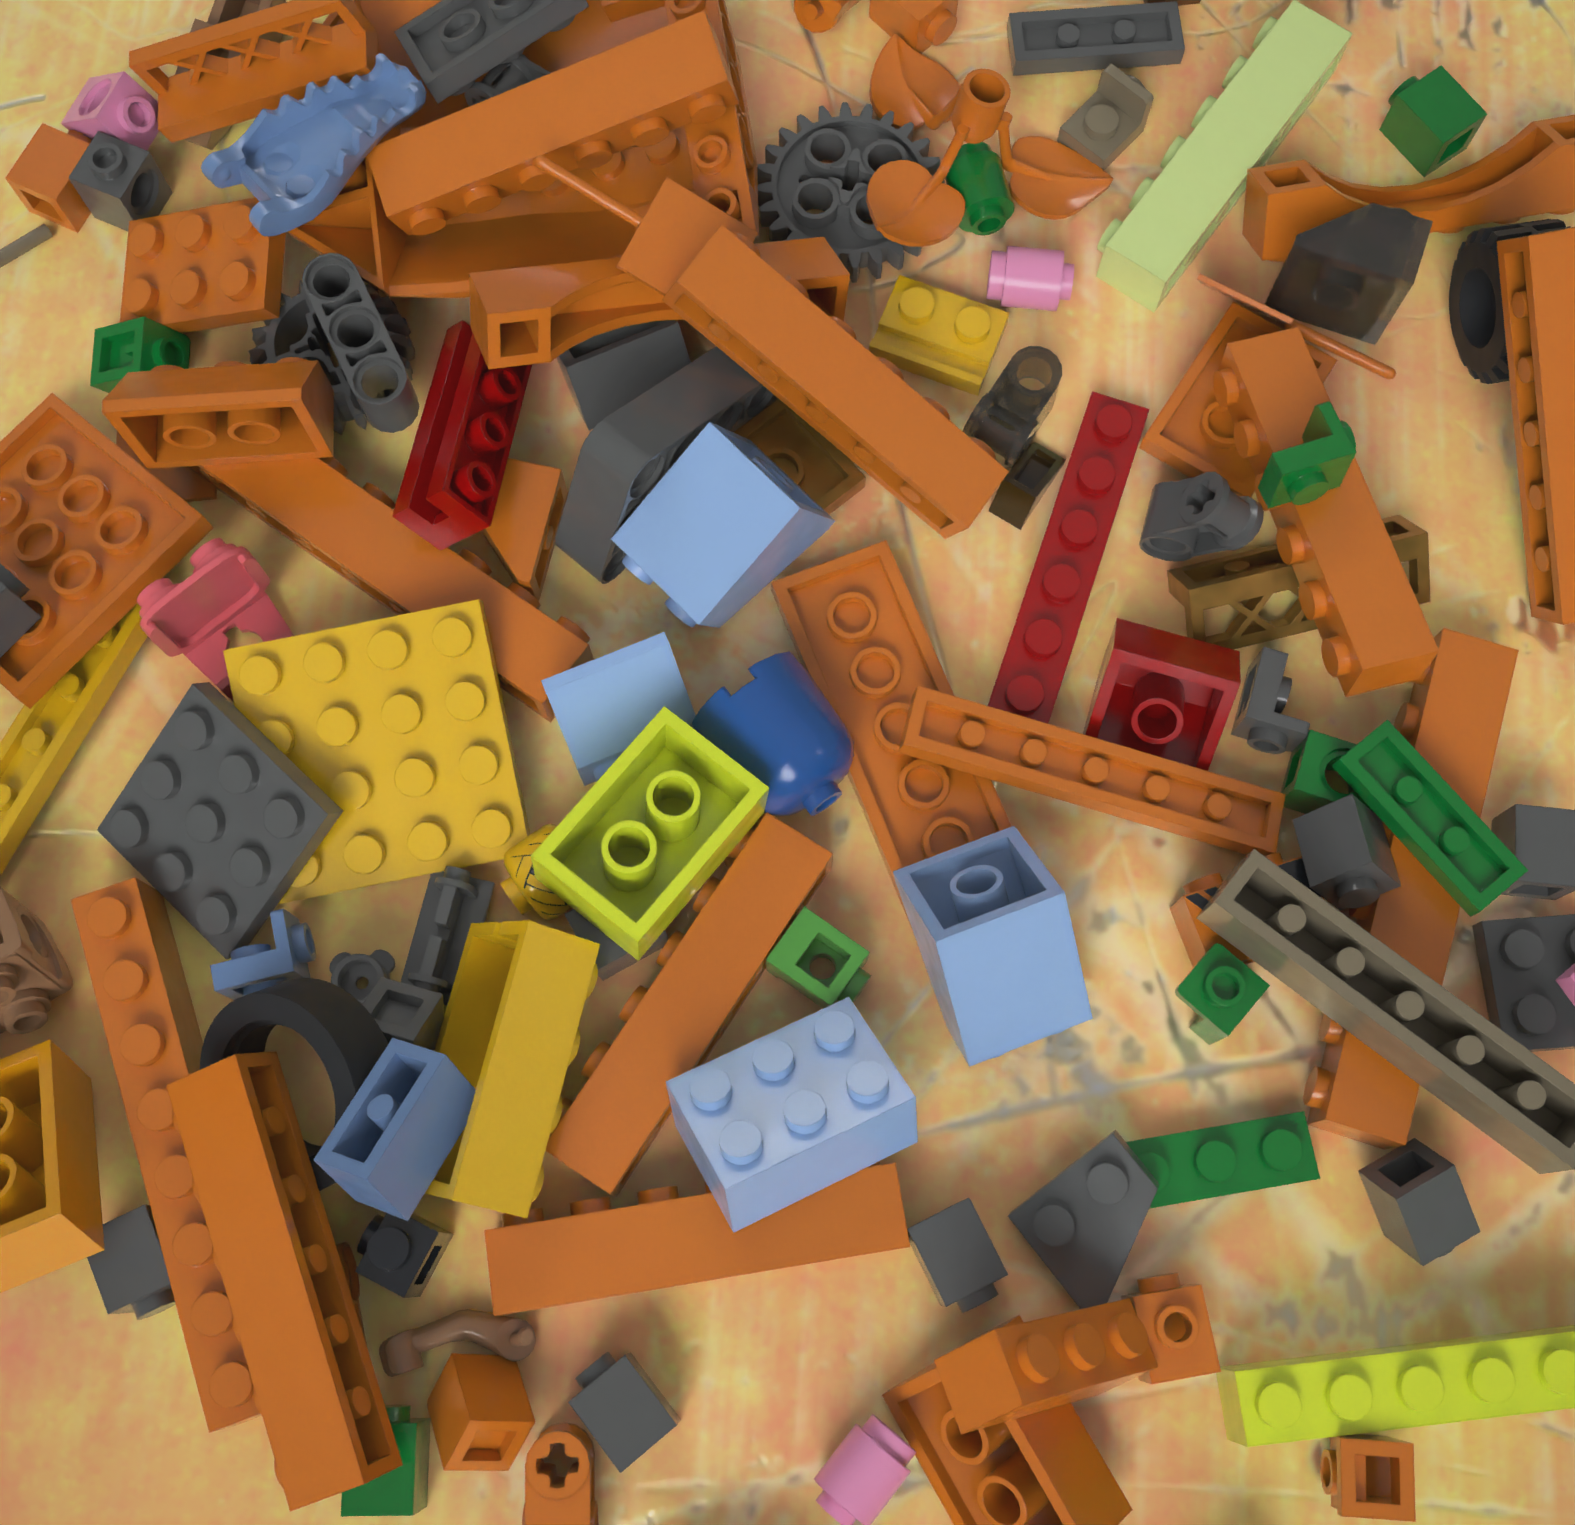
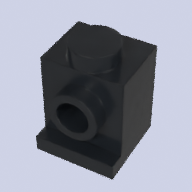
M386 1213L385 1217L377 1214L371 1220L359 1241L357 1252L364 1256L355 1272L403 1298L421 1297L454 1234L415 1213H412L408 1221Z

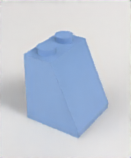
M709 422L614 534L611 540L626 553L622 563L634 576L648 585H651L654 581L669 596L665 601V605L679 620L690 627L698 624L720 628L833 525L835 520L751 440Z
M1015 826L893 871L897 888L947 1029L969 1067L988 1059L999 1057L1006 1052L1047 1036L1061 1033L1070 1027L1093 1019L1065 892Z

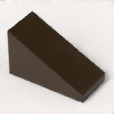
M1034 441L1001 482L989 512L1021 530L1063 467L1066 459Z

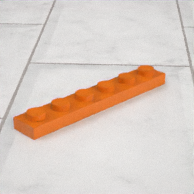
M919 685L912 695L899 753L1248 855L1253 849L1263 856L1276 853L1286 794Z

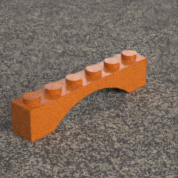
M1575 115L1533 121L1509 142L1476 163L1444 177L1413 185L1378 187L1350 183L1323 172L1305 159L1249 168L1247 170L1242 235L1262 261L1285 262L1301 254L1319 251L1344 252L1351 249L1354 245L1378 241L1398 243L1414 235L1432 232L1457 233L1467 226L1491 222L1511 224L1519 221L1521 217L1545 213L1556 215L1572 213L1575 211Z
M824 236L755 243L761 258L780 275H788L802 284L808 292L809 300L828 316H835L844 321L850 273ZM621 257L469 273L471 330L488 369L552 362L569 348L596 335L625 326L654 321L683 320L684 318L662 301L664 298L662 294L618 269L616 266Z

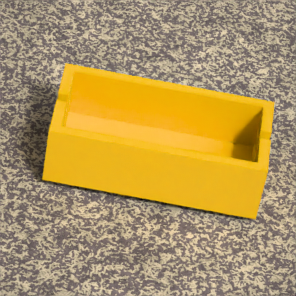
M530 920L503 921L502 923H471L434 1051L446 1054L476 1091L466 1126L425 1194L528 1218L531 1203L538 1197L543 1185L544 1168L542 1161L549 1135L554 1131L561 1117L562 1098L560 1094L567 1067L572 1063L579 1049L580 1031L578 1026L585 1000L590 996L597 982L598 967L595 962L600 947L599 943Z

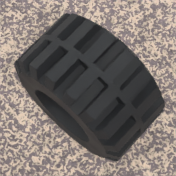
M1545 219L1481 228L1471 232L1467 236L1466 242H1462L1458 250L1457 260L1454 261L1449 290L1450 323L1455 345L1463 365L1467 366L1469 374L1474 379H1480L1481 383L1492 384L1509 381L1497 241L1570 228L1571 226L1566 227L1564 221Z

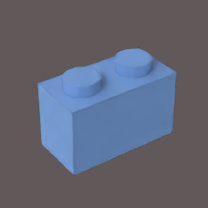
M392 1038L313 1160L355 1201L408 1221L464 1130L476 1090L446 1054Z

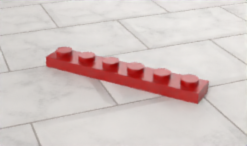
M1092 391L988 703L989 707L1049 724L1150 409Z

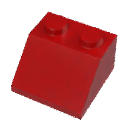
M1117 618L1099 670L1083 734L1208 771L1241 684L1240 651Z

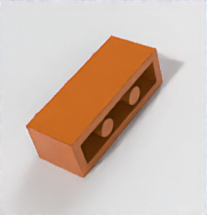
M1130 1298L997 1328L934 1360L961 1434L1097 1396L1158 1368L1149 1346L1147 1331L1141 1320L1137 1317Z

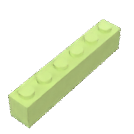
M1296 0L1291 2L1279 19L1270 16L1261 27L1253 42L1252 48L1255 51L1248 59L1240 55L1231 66L1222 83V88L1225 89L1218 99L1209 95L1203 102L1192 121L1191 127L1194 130L1189 137L1185 139L1179 135L1170 145L1160 164L1163 170L1156 180L1146 177L1140 184L1130 201L1129 208L1132 211L1122 222L1115 218L1109 224L1097 245V250L1103 254L1096 277L1154 313L1245 193L1247 170L1266 165L1335 73L1353 33Z

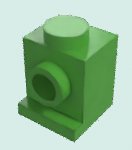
M805 906L766 959V970L769 973L785 981L821 1008H826L847 997H850L854 1003L872 976L862 969L868 961L870 952ZM818 958L829 959L835 967V972L827 979H818L810 971L811 963Z

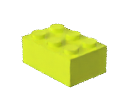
M664 706L533 852L531 860L535 878L639 961L764 814L769 787Z

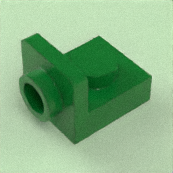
M140 317L97 328L94 332L90 386L110 393L128 372L151 371L154 367L160 365H174L188 369L191 346L190 338L147 317Z
M1217 943L1208 949L1176 987L1175 994L1199 1015L1189 1028L1208 1045H1211L1231 1034L1270 985L1222 944Z

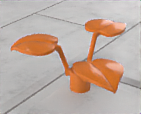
M894 34L880 52L871 75L869 89L870 102L878 117L881 119L891 110L894 112L893 127L895 129H899L903 125L912 122L914 124V131L924 124L930 130H936L943 123L951 120L955 135L933 176L925 167L909 160L887 162L880 166L872 175L866 191V203L875 229L880 231L885 238L905 246L923 247L940 243L950 237L957 230L964 216L965 199L958 190L942 182L947 176L963 142L970 144L981 143L992 137L996 130H998L1003 169L1013 173L1009 181L1011 196L1022 208L1035 216L1057 220L1075 215L1110 187L1113 177L1078 152L1049 138L1040 136L1022 137L1014 142L1011 149L1009 125L1013 117L1009 112H1004L1010 98L1011 89L1009 83L1001 74L990 69H976L968 73L963 84L959 85L958 81L946 68L911 48L898 34Z

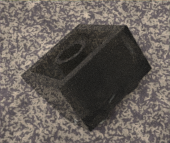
M1371 203L1300 233L1296 236L1265 299L1264 305L1295 320L1375 345L1415 282L1433 221L1414 216L1401 208H1388Z

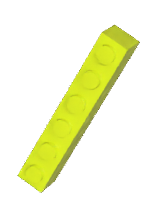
M1575 1325L1220 1366L1221 1372L1216 1373L1227 1440L1245 1447L1572 1409L1575 1408Z

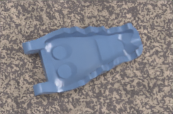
M379 53L375 56L376 63L374 68L366 75L359 76L356 74L349 83L342 82L334 75L330 77L327 85L319 87L314 82H309L303 99L297 100L287 94L280 98L277 109L263 108L247 131L235 143L226 149L212 152L204 159L201 165L202 172L218 188L243 184L260 201L250 211L249 220L261 235L269 237L288 232L312 221L326 209L379 141L392 128L404 122L422 108L427 93L422 81L416 79L406 66L391 62L385 54Z

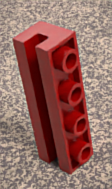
M464 320L451 326L446 331L392 517L439 550H443L491 526L532 368L531 364L488 369L471 326Z

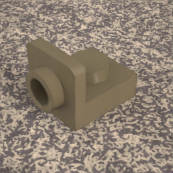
M1110 64L1101 73L1097 91L1060 127L1057 142L1078 152L1105 170L1144 131L1154 97L1140 80L1125 74L1115 65Z

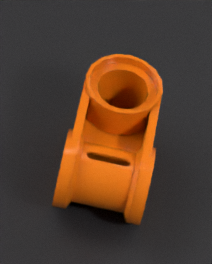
M561 1422L549 1426L541 1432L528 1451L525 1463V1504L522 1525H599L597 1500H595V1451L593 1441L588 1433L578 1425ZM556 1443L565 1444L566 1456L578 1457V1462L571 1465L566 1477L557 1476L555 1464L544 1463L543 1458L549 1456Z

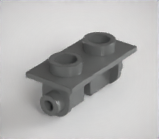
M446 866L445 872L442 871L430 875L401 978L402 983L443 994V1005H448L471 923L485 922L495 887L494 882L472 878L471 872L452 866Z

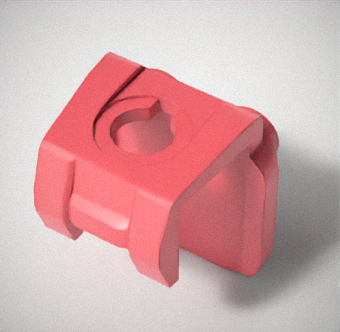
M215 538L200 546L191 556L190 563L194 567L191 576L183 582L173 584L169 578L156 580L138 595L137 603L141 607L139 612L142 618L140 627L150 640L169 657L183 653L233 701L223 650L229 648L231 641L225 634L235 626L242 633L251 632L257 634L263 642L291 637L294 634L266 594L265 590L270 584V578L253 555L243 546L237 547L232 543L226 544L221 538Z

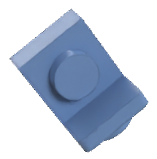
M284 908L271 911L270 918L276 949L271 950L269 944L248 945L231 951V960L210 965L214 991L235 1000L291 979L310 978L308 962L316 959V950L308 924L306 922L300 924L299 919Z

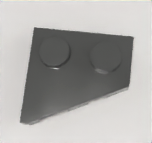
M1115 1129L1012 1210L1008 1217L1080 1309L1108 1302L1160 1184Z

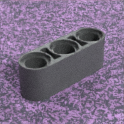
M328 253L319 255L309 262L304 269L302 277L303 287L368 422L372 427L381 432L394 433L402 431L410 426L418 416L419 402L401 358L353 262L341 254ZM343 290L345 291L344 293H342V294L339 295V296L332 297V298L330 297L331 295H333V294L336 293V292L343 291ZM371 339L364 346L357 348L352 347L355 343H357L360 340ZM390 388L396 389L394 393L388 397L381 399L375 398L376 395L383 390Z

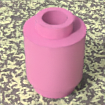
M1007 246L1006 252L992 250L986 299L1000 300V306L1057 311L1059 299L1070 300L1074 264L1064 263V251L1018 246Z
M872 1414L863 1427L858 1424L854 1425L815 1476L814 1480L823 1489L816 1499L817 1503L841 1525H853L856 1519L863 1525H871L911 1473L906 1466L916 1454V1451L884 1422Z

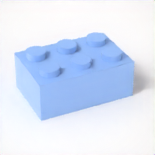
M850 997L666 1081L675 1127L733 1233L918 1142L916 1096Z

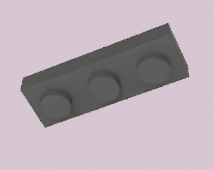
M1177 1L1009 13L1007 22V36L1013 76L1102 70L1110 64L1115 65L1117 68L1181 64L1185 51Z

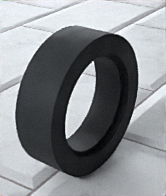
M291 979L242 996L226 1005L214 1018L207 1031L201 1051L200 1070L234 1054L265 1052L266 1042L272 1029L276 1025L289 1027L307 1040L319 1055L327 1070L335 1099L334 1127L388 1046L382 1030L368 1010L342 988L321 979ZM304 1140L319 1191L335 1184L336 1182L313 1160L322 1146L314 1145Z

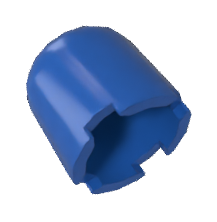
M790 651L778 653L749 667L748 670L755 679L744 685L732 696L725 686L715 692L700 708L692 721V725L698 733L769 787L764 813L768 812L776 817L790 816L806 809L811 816H814L831 806L842 795V791L837 785L849 772L854 757V741L847 727L804 665L799 663Z

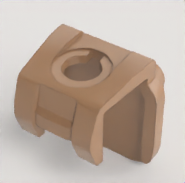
M0 886V1034L5 1031L11 1034H26L41 1028L48 1021L47 1013L51 1009V1001L69 991L73 986V980L68 966L46 925Z

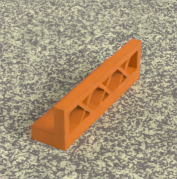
M292 0L129 51V67L158 94V130L173 143L254 119L263 108L275 110L278 108L280 98L283 95L288 94L297 100H301L305 97L306 86L309 82H314L319 87L327 85L330 77L334 75L342 82L349 83L356 74L359 76L368 74L374 68L376 63L375 56L378 55L377 31L352 0ZM337 12L345 23L331 27L312 21L315 18ZM269 32H277L293 36V39L278 43L259 38V36ZM223 48L240 52L241 55L227 59L207 54V52ZM171 64L188 68L190 71L168 77L159 66Z

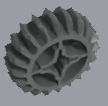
M300 280L299 294L291 298L281 293L279 318L264 320L266 326L252 329V340L256 347L249 350L251 364L276 363L278 360L286 357H299L309 361L318 360L334 390V432L342 435L346 422L355 420L359 427L366 430L367 419L340 364L338 367H334L330 359L331 354L327 347L329 340L304 290L303 282ZM367 284L365 285L401 358L410 381H412L413 369L409 361L415 359V348L409 336L411 331L404 317H401L393 300H390L389 296L381 298L378 289ZM343 290V291L336 292V293H334L333 295H331L330 297L332 298V297L339 296V295H341L342 293H344L345 291ZM371 339L360 340L357 343H355L352 347L357 348L364 346ZM390 388L383 390L380 393H378L375 398L381 399L388 397L391 394H393L396 389Z

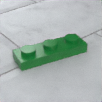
M1388 719L1332 765L1338 774L1470 917L1481 912L1528 871Z
M1304 1111L1126 1142L1160 1184L1149 1209L1320 1179Z

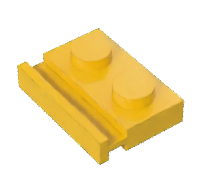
M899 275L878 323L876 334L869 344V351L876 357L889 360L902 370L979 396L985 376L989 371L1006 329L1010 313Z

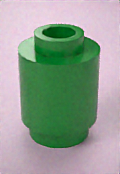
M967 143L962 145L945 177L946 184L958 190L965 199V213L959 227L966 232L976 235H990L1003 228L1015 209L999 155L993 152L987 143Z

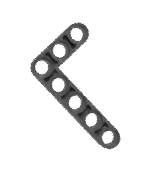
M716 346L608 415L593 428L580 450L555 537L556 546L602 584H607L614 580L626 568L622 563L626 553L611 538L704 427L711 422L731 432H735L778 398Z

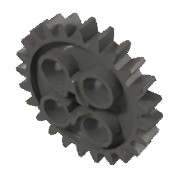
M843 102L840 114L837 117H831L824 106H819L818 122L812 123L802 114L798 115L797 134L781 127L779 129V146L767 144L765 147V164H758L759 221L761 227H769V242L824 236L850 273L851 282L857 283L860 268L868 267L871 274L876 279H880L883 262L887 261L897 270H901L904 262V251L918 257L922 247H910L885 238L880 231H877L874 225L863 222L872 220L866 203V191L874 172L887 162L909 160L922 165L933 176L940 165L939 157H928L930 145L928 138L912 142L914 124L912 122L903 125L899 129H895L893 127V111L890 110L878 121L872 119L873 110L871 104H866L860 116H852L848 103ZM831 160L833 163H822L820 161ZM811 209H819L824 212L819 214H812L806 211Z

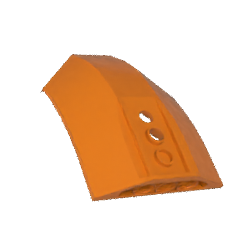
M352 0L377 31L378 54H385L391 62L406 66L416 79L422 81L427 92L422 108L410 118L392 128L379 143L469 107L465 99V92L457 96H449L437 104L394 32L442 0ZM586 0L589 7L576 14L574 20L568 26L559 31L548 32L525 48L522 53L533 63L552 73L705 10L718 37L739 104L727 108L725 114L715 121L706 124H694L691 122L669 131L668 137L655 145L626 148L614 153L612 159L600 167L593 169L577 168L569 172L643 217L665 178L668 177L758 233L757 236L759 235L757 159L740 60L725 0ZM337 12L328 15L323 25L333 27L345 22ZM488 72L477 78L475 82H480ZM366 156L334 201L312 221L286 233L321 255L335 253L349 258L356 266L363 281L389 297L467 298L470 297V272L622 257L637 228L556 179L551 186L533 192L522 190L501 199V203L490 211L478 214L467 212L446 221L445 227L435 233L408 235L386 217Z

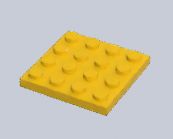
M482 600L467 601L223 650L234 706L343 810L340 817L278 904L445 871L446 866L462 868L502 860L509 849L531 835Z

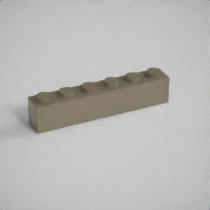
M1253 849L1232 869L1197 916L1198 920L1537 1173L1545 1174L1575 1170V1084L1257 850Z

